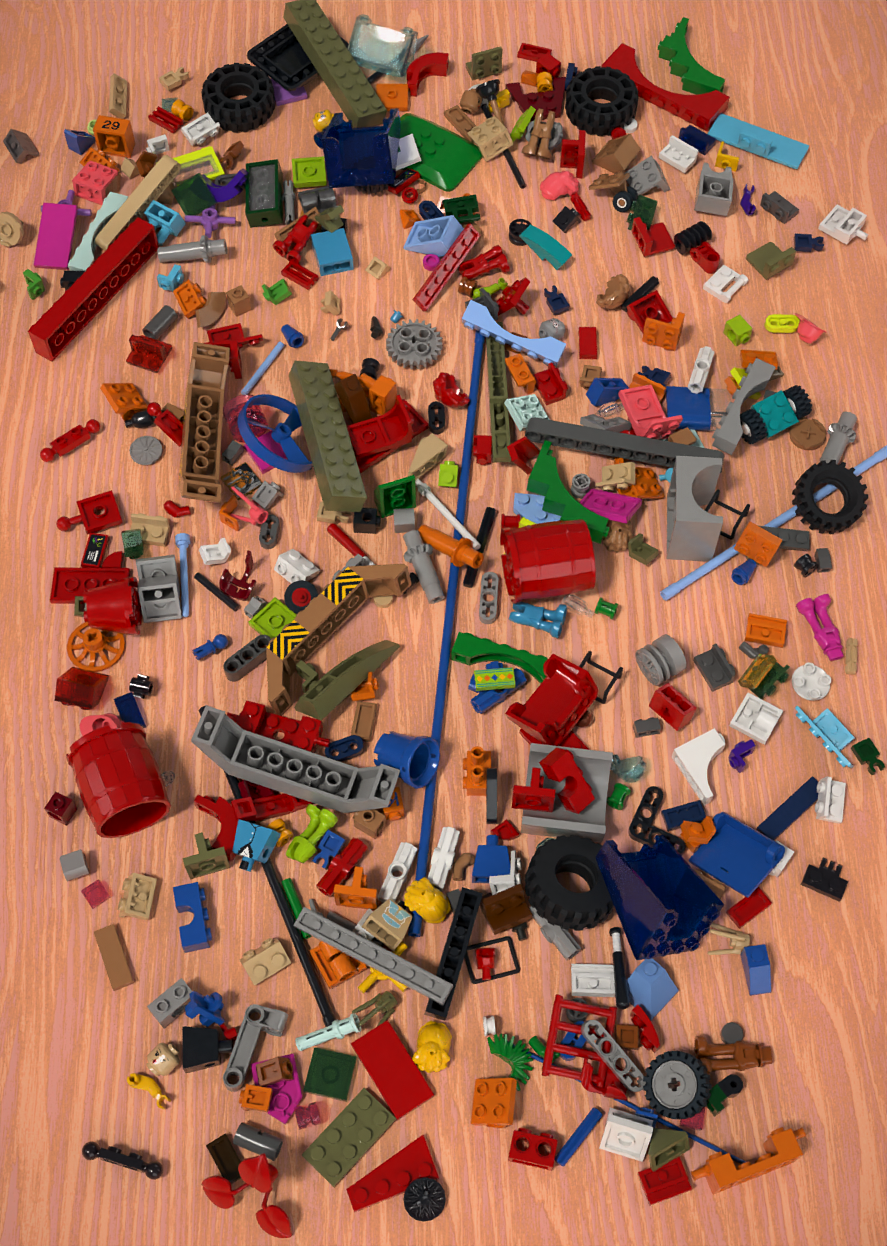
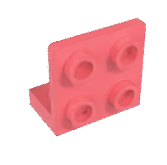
M89 161L72 180L75 196L103 205L104 198H106L105 188L118 175V171Z

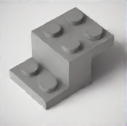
M175 555L136 559L139 577L138 593L143 622L181 619L180 585Z

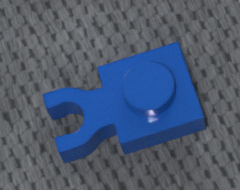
M327 830L318 845V848L322 851L313 858L312 862L317 864L323 858L325 862L322 867L327 870L331 856L335 857L340 853L346 840Z

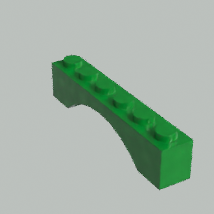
M459 632L451 651V660L469 666L481 662L498 661L522 668L530 673L539 683H542L546 678L543 665L548 660L547 657L542 655L536 656L526 650L513 649L506 644L500 645L487 638L474 637L470 633Z

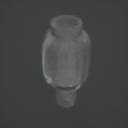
M609 402L600 406L595 415L605 420L615 418L620 415L621 410H624V406L622 403Z
M575 594L565 595L560 603L567 605V611L576 616L586 615L592 618L595 613L588 608L586 601Z

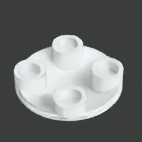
M808 662L794 671L792 686L795 692L802 698L811 701L820 700L829 692L831 677L820 667Z

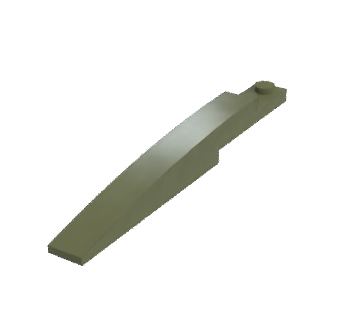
M496 322L503 328V322ZM489 336L486 337L493 463L511 462L507 446L511 444L509 414L504 404L506 399H508L505 349L503 344L495 341L496 338Z

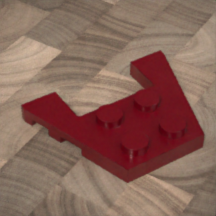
M566 77L552 78L553 91L522 94L520 82L505 84V89L510 92L512 100L517 102L522 113L529 109L530 106L536 109L531 121L535 120V115L539 108L544 109L542 120L547 119L549 111H554L555 118H560Z

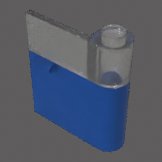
M666 386V418L682 415L683 420L676 429L682 430L688 427L690 430L715 431L716 428H721L719 422L723 414L728 415L726 409L731 401L730 393L727 389L703 388L702 392L695 394L691 393L688 387Z

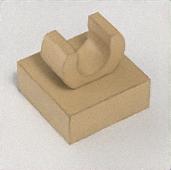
M328 291L325 293V299L321 300V303L324 305V307H321V310L324 313L331 312L334 316L340 314L341 300L332 291Z

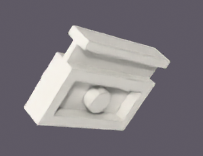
M571 964L572 996L615 997L613 965Z

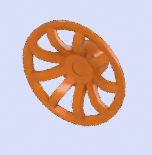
M88 622L78 626L71 633L67 642L68 656L76 667L88 672H98L106 670L118 662L125 648V639L122 633H117L113 637H106L105 635L109 631L102 630L100 632L98 629L90 627L83 634L80 630L87 627ZM76 635L83 640L80 644L72 645ZM120 640L119 649L113 648L107 644L109 642H115ZM84 648L79 657L75 658L73 656L72 650ZM103 649L115 653L116 656L109 662ZM90 653L89 666L79 663ZM96 653L100 655L105 663L104 665L94 667Z

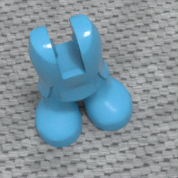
M525 602L513 604L512 608L516 612L510 613V621L531 626L537 630L541 629L550 633L552 637L559 638L562 625L565 622L567 605L560 604L556 610H547L544 607H537ZM543 619H547V620H550V621H553V622H546V621H543Z

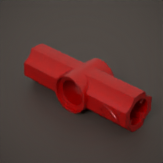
M353 837L343 852L333 858L328 867L329 870L316 885L317 889L331 898L334 894L335 884L341 885L344 880L346 881L350 878L356 864L366 853L368 847L361 840Z

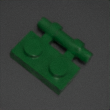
M476 195L443 200L445 215H454L460 224L467 222L472 224L474 221L481 220L480 214L473 215L474 212H479ZM461 214H467V215H468V216L458 217V215H461Z

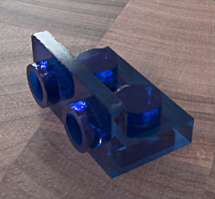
M689 125L686 129L682 127L679 133V139L693 146L703 155L709 152L717 140L692 125Z

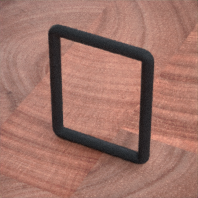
M509 936L467 946L464 958L471 983L478 984L490 980L474 979L467 951L507 940L516 969L492 975L491 980L519 973L520 967L512 939Z

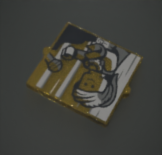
M246 462L236 468H232L231 471L220 477L232 494L236 496L237 500L242 498L231 489L232 486L247 496L248 494H253V491L262 485L261 480Z

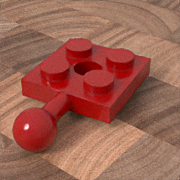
M112 490L76 501L81 515L71 518L63 516L56 522L57 528L61 531H67L71 528V525L83 522L87 535L123 524ZM98 510H104V513L101 515L95 514Z

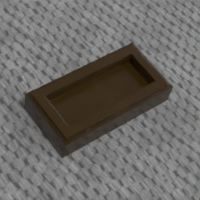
M226 1133L207 1144L206 1147L222 1177L231 1184L241 1179L238 1171L241 1161Z

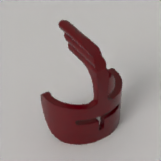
M249 550L245 559L246 569L242 579H236L225 568L219 582V587L225 594L238 600H246L256 584L254 579L251 583H246L253 568L252 553Z

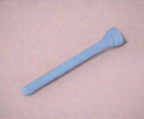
M180 533L175 536V544L179 548L181 609L182 616L188 617L187 548L190 545V535Z

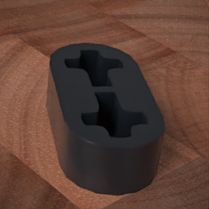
M437 401L430 403L428 406L429 430L433 434L438 435L445 430L444 405ZM434 409H438V415H435ZM435 421H438L439 427H435Z

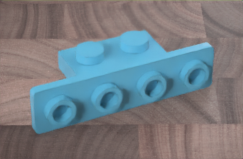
M797 705L795 709L798 713L795 715L803 723L806 721L811 726L809 730L816 738L820 736L825 741L822 743L823 746L830 753L834 751L838 755L836 760L843 767L848 766L852 768L853 764L841 751L855 737L828 708L812 721Z

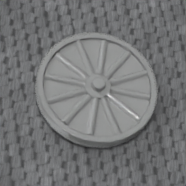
M142 436L133 441L129 451L134 462L141 465H150L160 459L163 449L160 441L155 437Z

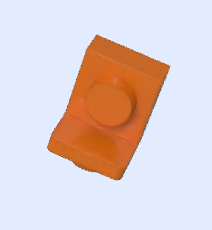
M706 816L702 823L683 821L680 825L686 842L708 844L716 832L711 816Z
M246 1084L245 1090H241L239 1104H242L241 1107L245 1111L250 1109L268 1113L273 1089Z

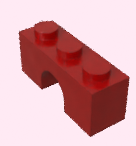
M556 747L539 763L548 779L561 782L565 778V786L557 795L567 811L579 814L595 799L591 792L592 788L583 778V772L573 760V754L567 749Z

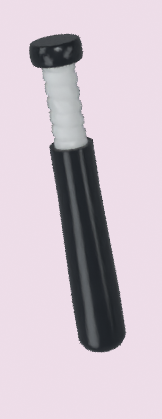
M613 927L609 930V934L612 936L614 951L612 957L617 1008L623 1010L629 1007L624 956L621 950L620 936L622 935V929Z

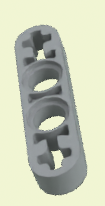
M596 1020L585 1021L581 1027L583 1037L621 1083L632 1092L643 1090V1086L646 1084L643 1081L644 1075L601 1023ZM588 1026H596L595 1033L598 1036L603 1034L604 1037L598 1039L594 1034H588L590 1030ZM604 1041H609L612 1047L611 1051L607 1054L601 1050V1044ZM618 1058H623L626 1063L622 1071L617 1070L615 1067V1062ZM629 1073L632 1077H638V1086H631L632 1079L626 1075L623 1077V1075Z

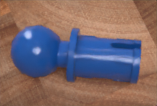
M216 635L213 642L207 640V643L193 649L192 652L199 661L211 653L215 654L216 648L224 649L228 645V639L225 635Z

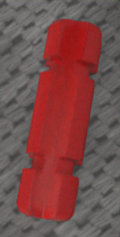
M578 193L572 194L570 200L581 215L582 220H590L591 214L583 200L580 199V195Z

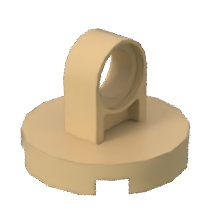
M0 213V244L7 247L18 244L24 234V223L13 213Z

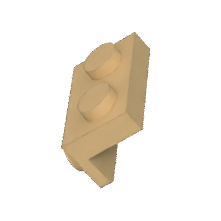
M269 938L263 941L261 947L245 952L242 955L243 958L240 959L254 986L291 964L289 957L277 938Z

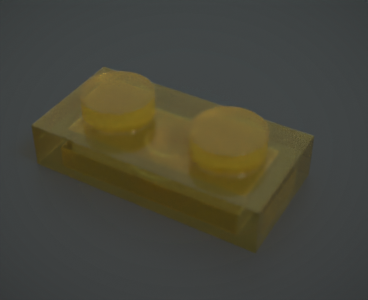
M759 654L738 680V683L741 687L756 689L777 660L773 655Z

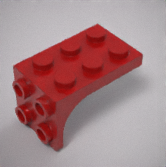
M396 395L395 405L387 413L346 426L357 459L412 442V434H414L412 424H414L411 413L408 414L407 412L408 408L405 399H401L400 395Z

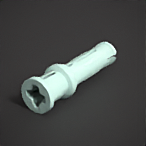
M356 1013L350 1014V1017L343 1020L336 1019L330 1026L297 1037L295 1039L296 1046L299 1051H303L333 1038L343 1039L345 1035L352 1032H361L362 1028L358 1025L360 1020Z

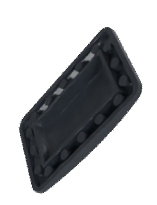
M288 24L247 52V59L259 67L260 70H263L270 78L288 91H295L319 76L318 71ZM341 38V40L343 41L344 45L346 46V48H347L348 51H349V49H350L349 43L346 42L343 38Z

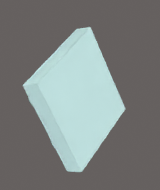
M535 394L506 399L504 402L520 432L526 431L530 418L536 417L550 420Z

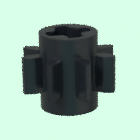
M138 674L137 678L133 677L131 679L129 691L134 692V697L144 699L145 695L149 696L151 694L153 681H149V676Z

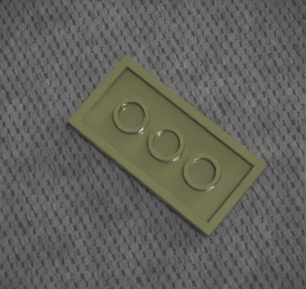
M363 1088L307 1148L302 1156L335 1188L396 1121V1118Z

